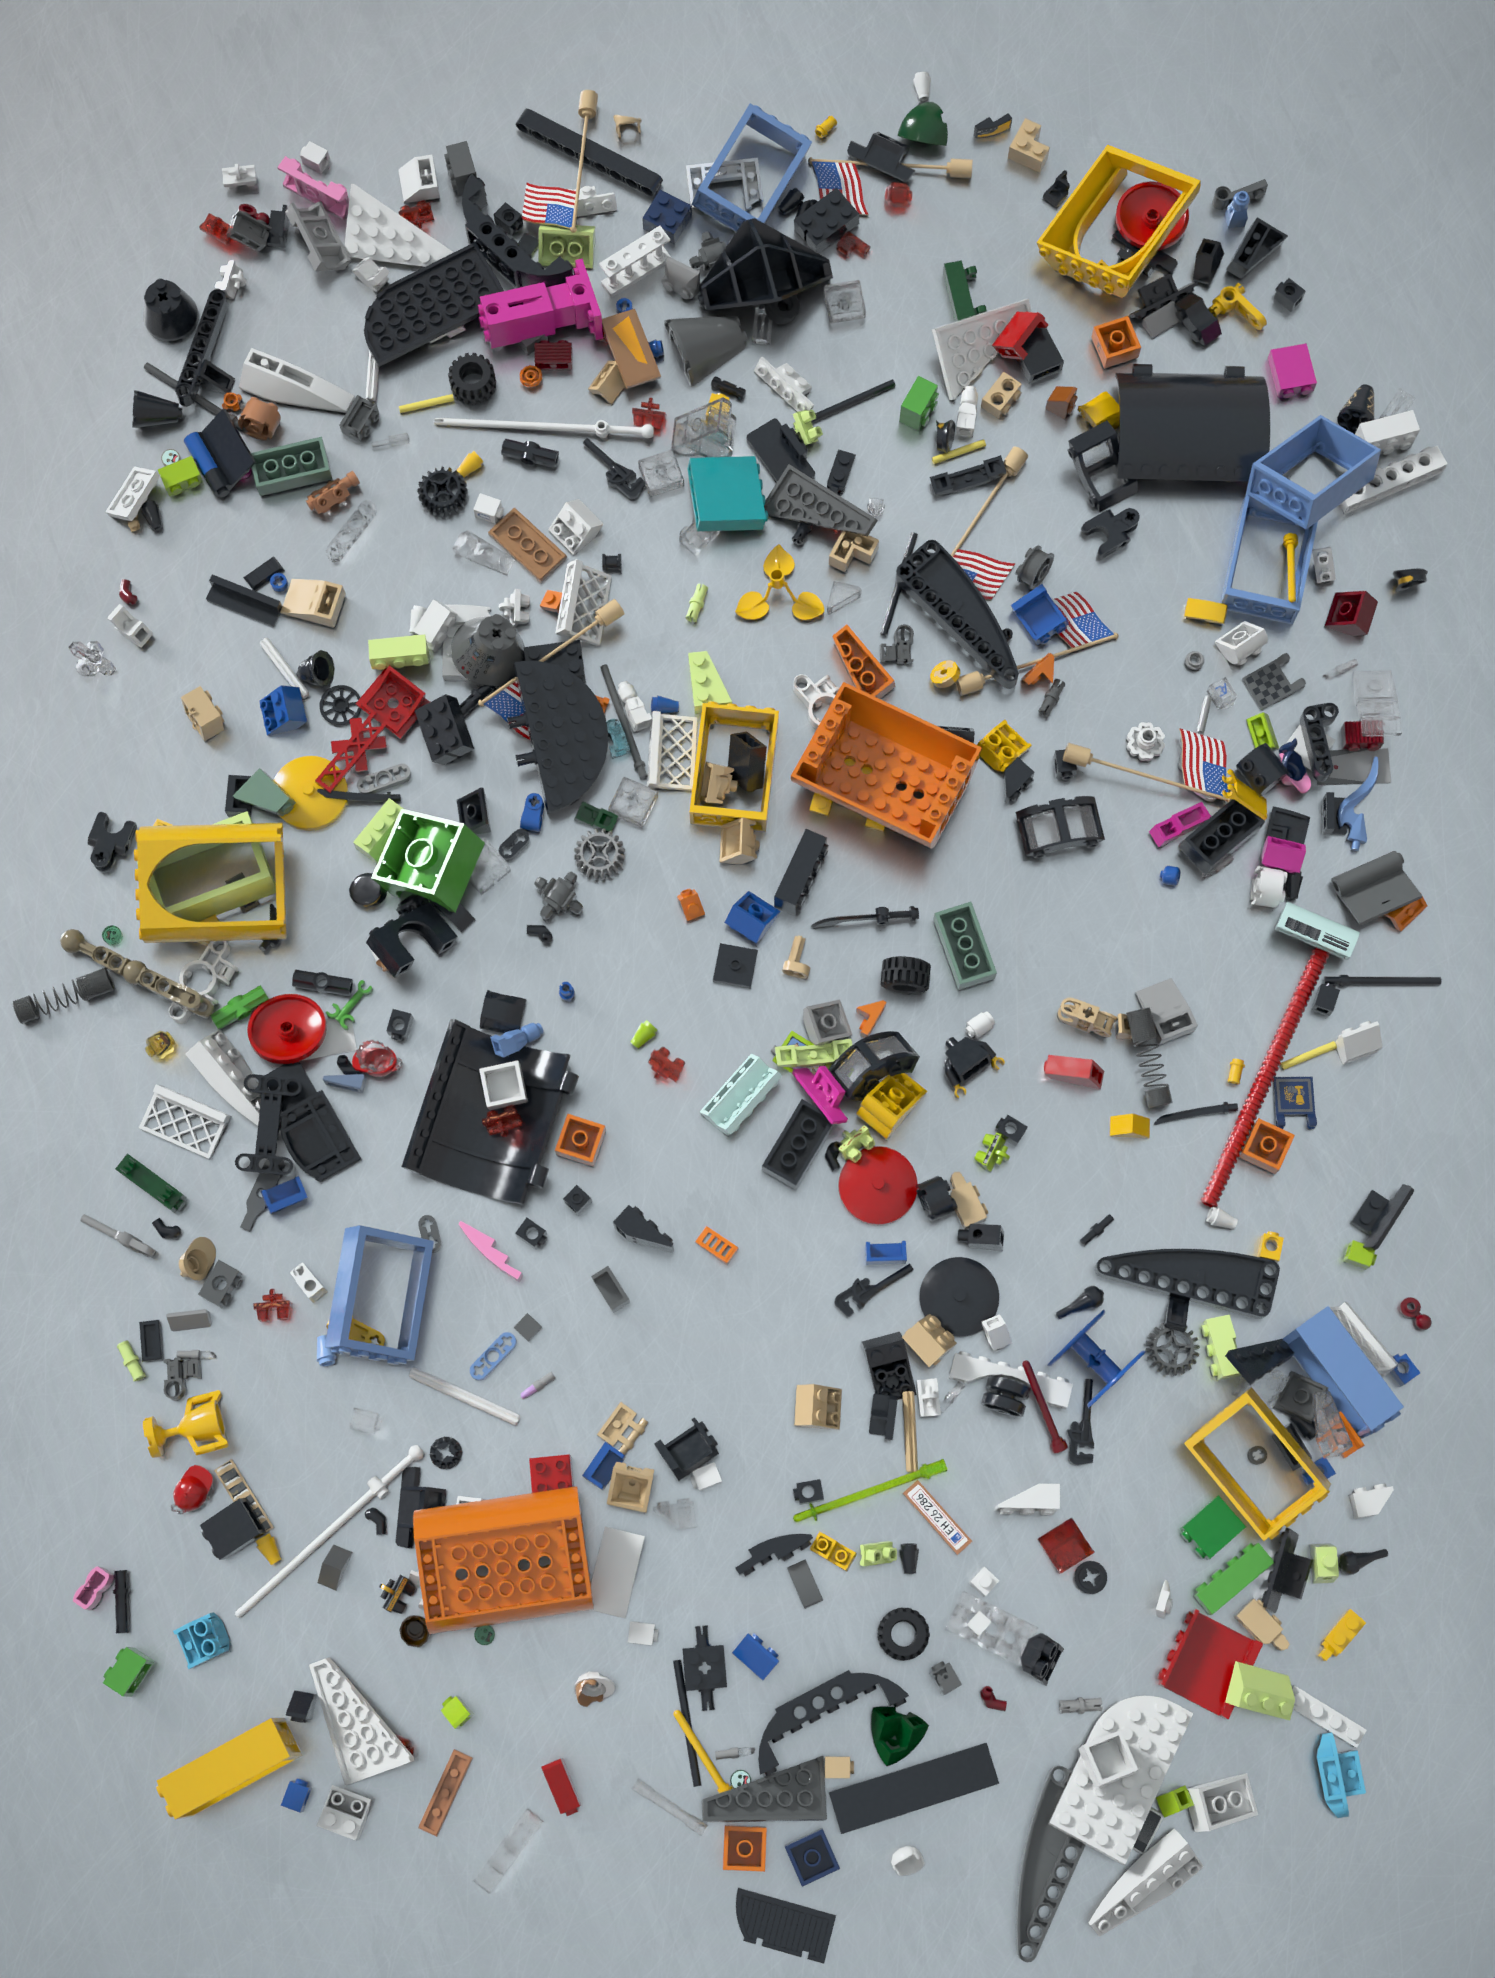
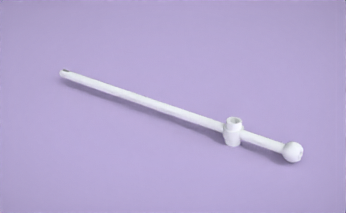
M456 418L434 419L435 425L595 432L600 438L607 437L609 433L637 434L647 439L654 436V426L651 424H645L643 427L609 426L604 420L597 421L595 425Z
M418 1445L412 1446L409 1449V1455L380 1480L377 1476L371 1478L367 1483L370 1487L369 1491L235 1612V1616L241 1618L374 1496L383 1499L389 1493V1490L386 1488L387 1485L414 1460H421L424 1456V1451Z

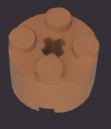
M251 397L238 420V425L241 429L244 427L248 430L247 434L249 436L264 441L267 438L272 439L280 423L281 415L275 404H267L256 397Z

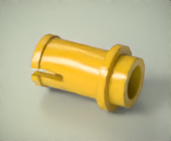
M828 116L821 125L816 126V135L819 138L827 137L828 132L837 125V120L833 116Z
M1232 1059L1227 1082L1238 1085L1240 1084L1242 1070L1245 1068V1065L1241 1059Z

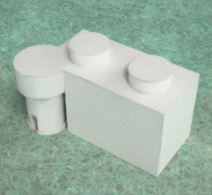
M433 599L414 632L418 635L425 634L428 648L436 652L442 646L446 632L454 625L458 614L442 602Z

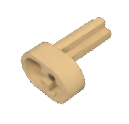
M799 935L794 937L789 958L783 965L782 972L784 974L801 979L808 978L811 968L806 964L799 963L806 938H802Z

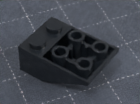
M628 1205L613 1221L614 1229L627 1241L670 1253L674 1252L672 1238L665 1232L661 1234L658 1226L651 1219L648 1221L644 1219V1213L638 1207L634 1206L632 1208Z
M900 1332L861 1342L874 1393L897 1396L898 1400L903 1398V1392L913 1391L914 1395H917L905 1342Z

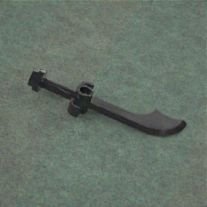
M909 906V911L889 912L887 907H878L875 909L876 914L830 917L813 923L811 927H833L842 922L877 920L878 925L888 924V919L909 918L913 922L915 919H919V910L914 906Z

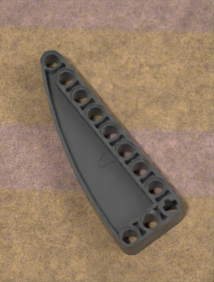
M1053 1766L1046 1776L1029 1825L1021 1861L1016 1903V1952L1018 1957L1024 1962H1032L1036 1958L1086 1844L1049 1825V1821L1073 1772L1063 1766ZM1057 1769H1061L1064 1773V1778L1061 1781H1056L1053 1777L1054 1771ZM1068 1847H1073L1076 1851L1072 1859H1068L1065 1855ZM1063 1866L1067 1869V1875L1060 1879L1056 1872L1059 1867ZM1051 1886H1056L1058 1889V1895L1055 1898L1048 1896V1889ZM1042 1906H1047L1050 1910L1046 1918H1042L1039 1915V1909ZM1033 1926H1039L1041 1929L1040 1935L1036 1938L1030 1935V1929ZM1030 1946L1032 1954L1029 1957H1023L1021 1955L1022 1948Z

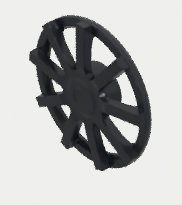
M337 685L329 688L322 695L319 703L322 717L331 725H349L350 719L360 716L361 709L358 707L357 712L352 711L349 707L357 706L355 705L356 702L349 703L348 701L354 695L359 700L361 698L355 689L346 685ZM340 688V697L336 698L332 690ZM344 688L352 691L346 698L343 697ZM328 693L334 699L333 702L324 701ZM323 704L333 706V708L324 712ZM335 711L333 720L326 716ZM345 712H349L354 716L347 720ZM340 713L342 714L343 722L336 721Z

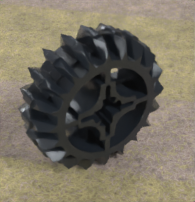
M442 466L440 471L437 468H434L433 473L428 471V477L422 475V482H419L420 488L417 489V492L419 494V501L422 502L421 504L424 508L427 507L428 512L433 511L434 515L441 512V516H444L445 512L451 515V510L458 512L457 506L463 507V501L467 500L466 494H468V489L466 488L467 483L463 481L464 477L459 475L457 470L452 472V468L449 467L445 471ZM453 484L457 486L455 495L451 491ZM430 488H432L434 492L432 499L428 496Z

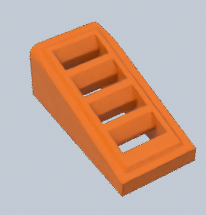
M707 1226L695 1241L696 1244L726 1265H728L739 1250L736 1245ZM709 1233L711 1234V1237L705 1244L702 1241ZM714 1238L718 1239L712 1248L709 1247ZM722 1242L724 1245L719 1252L715 1251ZM727 1247H729L730 1250L724 1257L722 1253L725 1251Z

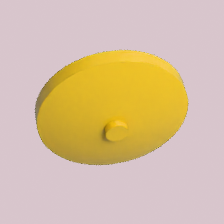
M303 756L288 762L277 773L274 781L296 802L291 812L284 816L279 815L285 823L299 830L313 831L331 825L341 816L348 800L324 797L317 792L318 789L323 788L315 783L317 777L331 761L318 756ZM325 776L322 782L330 787L334 782V776ZM345 777L333 791L349 792Z

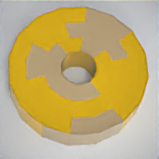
M943 661L934 667L930 674V679L938 688L949 687L958 680L961 674L960 668L955 661Z

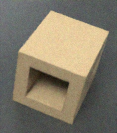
M825 1756V1778H850V1774H854V1761H850V1757Z

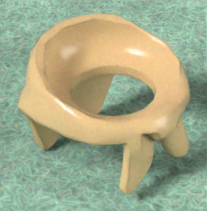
M621 115L613 116L619 138H621L620 125L637 123L638 132L641 133V118L637 119Z

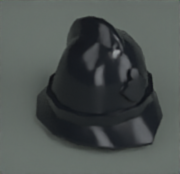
M319 650L300 663L296 676L310 684L328 685L333 679L335 670L333 658L327 651Z

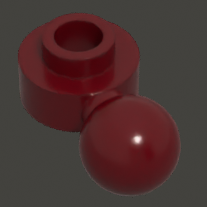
M241 204L238 211L247 212L251 217L262 220L267 225L269 224L270 218L268 214L264 212L257 213L256 208L249 204Z
M1412 1297L1405 1298L1400 1305L1401 1314L1408 1319L1415 1318V1324L1420 1330L1429 1329L1432 1320L1428 1315L1420 1313L1421 1305L1419 1301ZM1412 1304L1414 1306V1309L1409 1310L1407 1308V1305Z

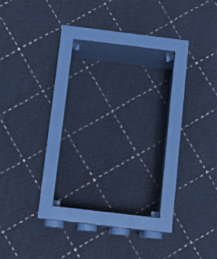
M750 103L698 188L691 205L735 232L744 220L756 218L766 223L805 158L812 141L806 135L794 131L791 126L778 121L775 116L765 113L759 106ZM745 125H748L796 155L759 218L752 216L709 189L710 183Z
M1320 415L1252 464L1246 494L1304 529H1308L1374 479L1381 449ZM1314 451L1348 470L1317 494L1309 492L1282 476Z
M1246 494L1240 508L1220 603L1228 605L1227 610L1293 624L1301 607L1318 521L1304 531L1295 575V602L1291 603L1288 600L1233 589V578L1248 515L1299 526Z
M362 1225L345 1228L325 1348L331 1349V1352L336 1354L350 1353L352 1357L362 1358L364 1356L369 1357L368 1359L373 1361L387 1360V1363L399 1365V1363L407 1364V1361L415 1360L434 1241ZM365 1241L413 1251L397 1349L349 1339Z
M1329 1306L1283 1338L1294 1352L1293 1356L1309 1378L1329 1387L1325 1396L1326 1401L1336 1414L1340 1411L1344 1414L1357 1435L1361 1436L1362 1439L1376 1433L1385 1426V1423L1401 1415L1400 1410L1404 1406Z

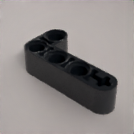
M1334 703L1308 706L1300 716V725L1314 779L1319 782L1326 781L1333 771V763L1324 726L1331 725L1339 713V709ZM1324 712H1330L1332 714V717L1325 715ZM1306 715H1311L1314 720H1309ZM1314 732L1318 735V737L1314 738L1311 736L1310 733ZM1314 750L1321 751L1323 755H1317Z

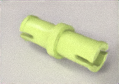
M697 584L694 596L690 599V607L685 617L690 622H692V618L693 622H697L700 610L704 607V599L708 591V587L702 584V587L701 584Z
M126 1340L119 1343L117 1349H119L124 1360L123 1364L128 1368L133 1381L136 1382L143 1379L146 1375L138 1362L139 1357L134 1354L129 1341Z

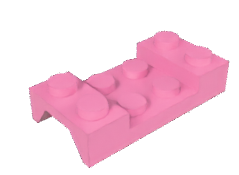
M284 157L277 167L278 170L286 173L283 186L313 203L321 201L327 211L344 219L348 214L349 208L347 189L343 185L335 184L332 181L328 187L322 181L317 182L309 174L302 171L301 164L296 159Z

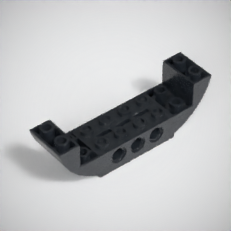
M471 174L465 184L462 198L468 243L476 242L485 259L515 288L542 282L545 283L546 287L566 283V277L573 276V266L568 260H564L559 256L544 269L539 262L532 260L531 255L526 250L523 251L519 247L515 239H510L502 227H497L489 215L482 213L481 209L487 205L485 184L479 177L476 178Z
M847 1670L775 1708L776 1714L769 1721L759 1746L758 1762L760 1775L765 1773L768 1776L776 1772V1766L779 1765L768 1741L772 1740L775 1743L784 1738L783 1733L789 1730L791 1733L802 1729V1723L809 1721L811 1724L821 1719V1713L827 1711L830 1714L840 1709L838 1704L844 1701L846 1704L857 1700V1694L864 1692L866 1695L877 1689L876 1684L881 1689L888 1705H894L895 1708L907 1702L905 1698L909 1696L908 1693L887 1678L869 1673H850ZM834 1687H839L842 1690L841 1698L834 1699L832 1697L831 1690ZM815 1697H821L824 1700V1705L821 1709H816L813 1706V1699ZM798 1706H802L806 1711L805 1716L801 1719L796 1718L794 1715V1710Z

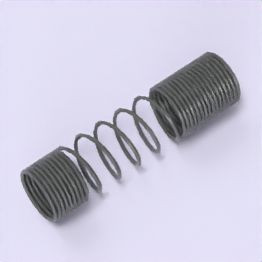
M104 967L95 972L93 971V973L91 972L76 978L77 987L74 981L71 980L76 1003L71 999L64 983H62L66 998V1006L61 1002L55 988L52 987L56 1000V1010L43 990L47 1013L41 1008L34 993L35 1004L29 995L13 1001V1008L19 1022L23 1024L30 1020L38 1019L39 1008L45 1015H48V1004L57 1012L58 1001L63 1007L67 1008L68 998L76 1005L78 1002L77 993L82 1000L86 1001L114 991L113 982L108 970Z
M1150 1007L1126 1012L1132 1041L1136 1043L1134 1047L1155 1046L1138 1053L1136 1056H1158L1138 1065L1139 1067L1160 1066L1141 1074L1142 1077L1162 1076L1143 1085L1144 1087L1164 1086L1145 1091L1148 1108L1173 1103L1168 1084L1148 1085L1165 1078L1167 1075H1145L1164 1067L1163 1064L1143 1065L1162 1056L1161 1054L1141 1055L1158 1048L1159 1044L1138 1045L1158 1037Z

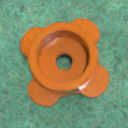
M232 392L226 393L222 408L238 411L242 396Z

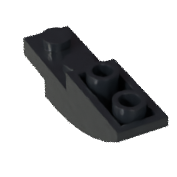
M789 1534L766 1540L748 1549L752 1557L735 1569L739 1576L744 1574L746 1577L755 1571L754 1566L761 1563L763 1566L771 1561L773 1554L778 1561L783 1559L785 1562L794 1556L793 1551L800 1548L802 1551L810 1546V1540L813 1537L811 1534Z

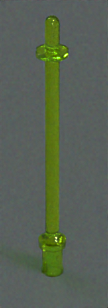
M944 1459L928 1465L924 1463L917 1471L817 1507L810 1503V1509L795 1514L793 1520L799 1522L813 1517L817 1521V1515L919 1478L931 1479V1476L947 1471Z

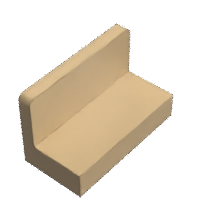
M607 361L588 388L592 394H601L611 404L625 386L616 361Z

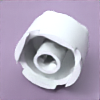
M1258 866L1254 872L1257 874V877L1252 879L1250 900H1253L1251 904L1276 908L1279 902H1283L1285 899L1283 884L1286 883L1287 872Z

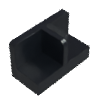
M873 1394L869 1425L870 1434L885 1435V1439L893 1440L897 1396Z

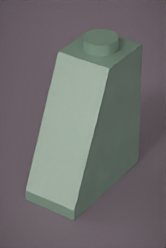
M260 768L233 795L242 803L280 816L291 812L293 805L296 803Z

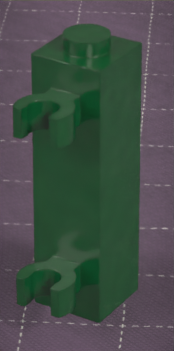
M962 260L944 263L943 275L955 322L987 312L985 305L973 308L967 279L977 278L976 266L964 269Z
M128 1153L115 1168L120 1174L173 1213L177 1210L180 1211L184 1207L186 1196Z

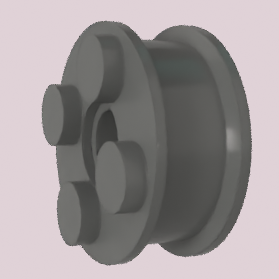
M1039 545L1033 549H1028L1025 554L1026 559L1017 568L1015 573L1018 575L1017 581L1020 583L1024 581L1030 585L1032 590L1043 582L1054 561V554H1047L1042 551V547Z

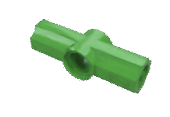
M260 985L244 995L233 997L228 1001V1005L212 1013L210 1016L217 1028L222 1029L236 1020L245 1019L252 1013V1010L269 1000Z

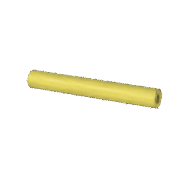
M453 394L399 406L400 414L453 402Z
M982 439L951 450L948 453L932 457L933 464L985 447V440Z
M1334 1041L1281 1062L1280 1066L1282 1070L1300 1064L1336 1049V1043Z

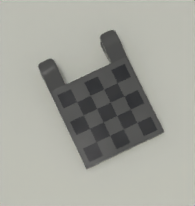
M1288 653L1282 654L1274 661L1242 678L1261 710L1305 687L1306 681L1303 678L1290 684L1280 666L1289 663L1290 656Z

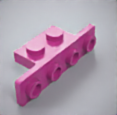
M819 1066L815 1076L808 1068L793 1069L792 1074L823 1112L831 1124L846 1123L848 1118L838 1107L845 1094V1090L826 1066Z

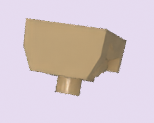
M706 762L700 800L708 803L723 804L722 800L725 799V794H729L730 791L736 792L737 781L732 780V775L729 774L734 771V768Z
M742 817L721 826L720 863L744 864L757 859L755 852L758 851L760 842L756 840L754 830L750 827L755 825L756 821Z
M616 1462L612 1471L607 1504L646 1513L654 1469L644 1468L642 1470V1468L627 1467L626 1463Z

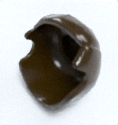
M411 1615L401 1623L399 1629L400 1636L407 1646L419 1648L428 1641L430 1634L424 1617Z

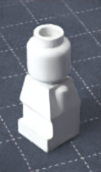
M966 386L962 392L956 435L973 437L977 408L975 406L978 401V392L973 386Z
M628 681L621 682L618 685V694L622 702L626 703V718L633 732L650 727L652 717L650 713H646L645 705L638 697L634 686L629 684Z

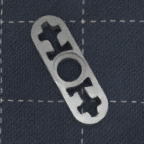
M398 764L364 776L358 780L357 788L360 793L374 794L405 783L411 778L410 768L406 764ZM403 769V771L405 772L404 777L398 775L400 774L399 770ZM392 772H393V774H394V776H395V779H396V780H394V781H393V777H392V775H391ZM383 775L389 777V782L386 784L379 782V778ZM372 779H375L377 787H375V785L373 784L374 782ZM367 782L369 785L368 790L362 788L364 786L363 783Z

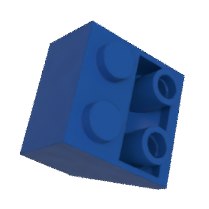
M281 685L259 701L267 736L296 730L307 722L300 687Z
M748 1633L732 1654L760 1679L764 1680L779 1663L777 1659L779 1655L771 1647L768 1649L764 1648L761 1645L763 1640L755 1633L752 1636Z

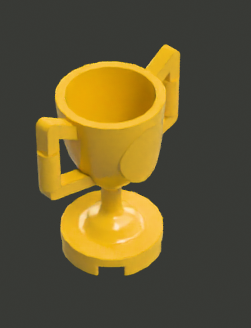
M217 1390L188 1398L184 1418L177 1427L163 1429L162 1426L158 1425L154 1416L145 1418L143 1430L144 1436L147 1437L150 1445L148 1450L151 1457L163 1456V1445L166 1439L175 1435H182L188 1439L196 1455L227 1448L229 1444L225 1439L223 1417L218 1405L222 1397L221 1392ZM210 1401L193 1409V1405ZM195 1441H199V1442H202V1441H203V1442H205V1441H218V1442H215V1443H211V1444H207V1445H203V1446L198 1447Z

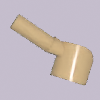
M137 514L132 521H127L131 532L140 529Z

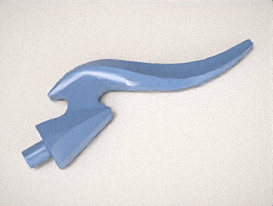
M1374 757L1371 771L1365 782L1345 798L1338 809L1339 827H1342L1343 824L1350 826L1347 840L1352 841V851H1359L1360 843H1367L1364 814L1354 813V807L1371 792L1376 783L1378 757Z

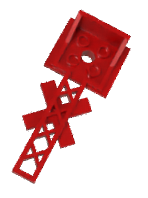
M390 665L388 668H385L355 704L369 715L363 723L362 718L350 719L352 737L349 740L331 741L332 754L337 753V755L317 777L315 783L331 793L354 765L356 772L368 771L366 750L386 748L385 736H379L385 728L401 739L417 720L415 710L430 703L425 698L426 693ZM390 701H395L398 703V706L396 708H390L388 706V703ZM375 719L381 726L372 727L371 721ZM369 732L370 737L364 738L363 733ZM347 752H353L354 755L348 756ZM339 761H346V768L344 770H336L335 764ZM333 775L334 782L330 787L322 782L325 776Z

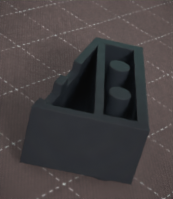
M1257 217L1248 229L1226 270L1242 279L1281 246L1288 235Z

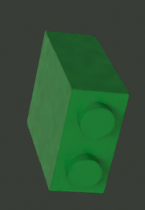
M1218 1495L1185 1523L1180 1530L1182 1531L1181 1536L1188 1543L1192 1542L1196 1547L1195 1552L1198 1556L1209 1560L1245 1529L1246 1526Z

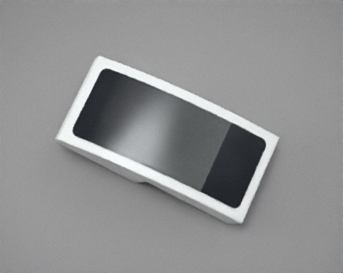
M1152 1807L1133 1847L1135 1851L1142 1855L1147 1851L1164 1818L1161 1812Z

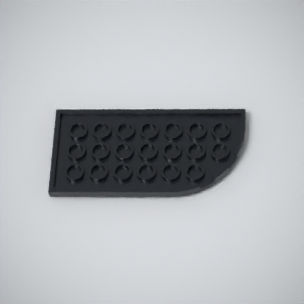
M476 242L393 282L377 294V298L369 306L365 315L364 336L370 353L378 367L480 317L478 311L480 296L504 291Z

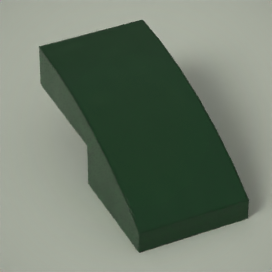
M582 801L574 820L601 831L604 828L608 833L612 831L618 815Z

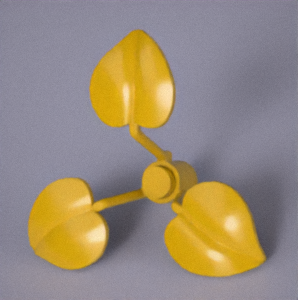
M778 544L768 554L763 565L765 574L770 578L765 597L763 598L760 593L755 591L745 593L740 598L735 613L747 620H757L764 617L769 611V605L765 601L768 599L772 587L775 589L786 588L792 600L796 602L792 606V612L799 620H812L823 615L825 610L822 601L813 593L802 592L798 599L795 598L788 583L785 582V576L794 570V559Z

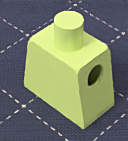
M1331 1543L1310 1544V1556L1313 1560L1311 1565L1313 1584L1334 1583L1339 1577L1336 1546Z

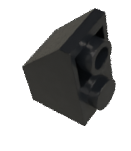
M1203 238L1196 253L1193 281L1211 284L1225 254L1220 242Z
M1019 757L1004 772V802L1006 804L1011 800L1014 802L1021 795L1020 791L1024 787L1028 788L1034 782L1035 772Z
M294 1690L286 1711V1716H291L290 1721L306 1723V1719H312L317 1694Z

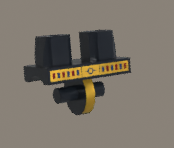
M401 1574L396 1582L389 1579L387 1585L381 1583L379 1587L383 1589L380 1597L386 1599L382 1608L389 1612L394 1611L402 1614L406 1603L398 1600L401 1593L403 1592L411 1597L416 1587L408 1581V1578Z

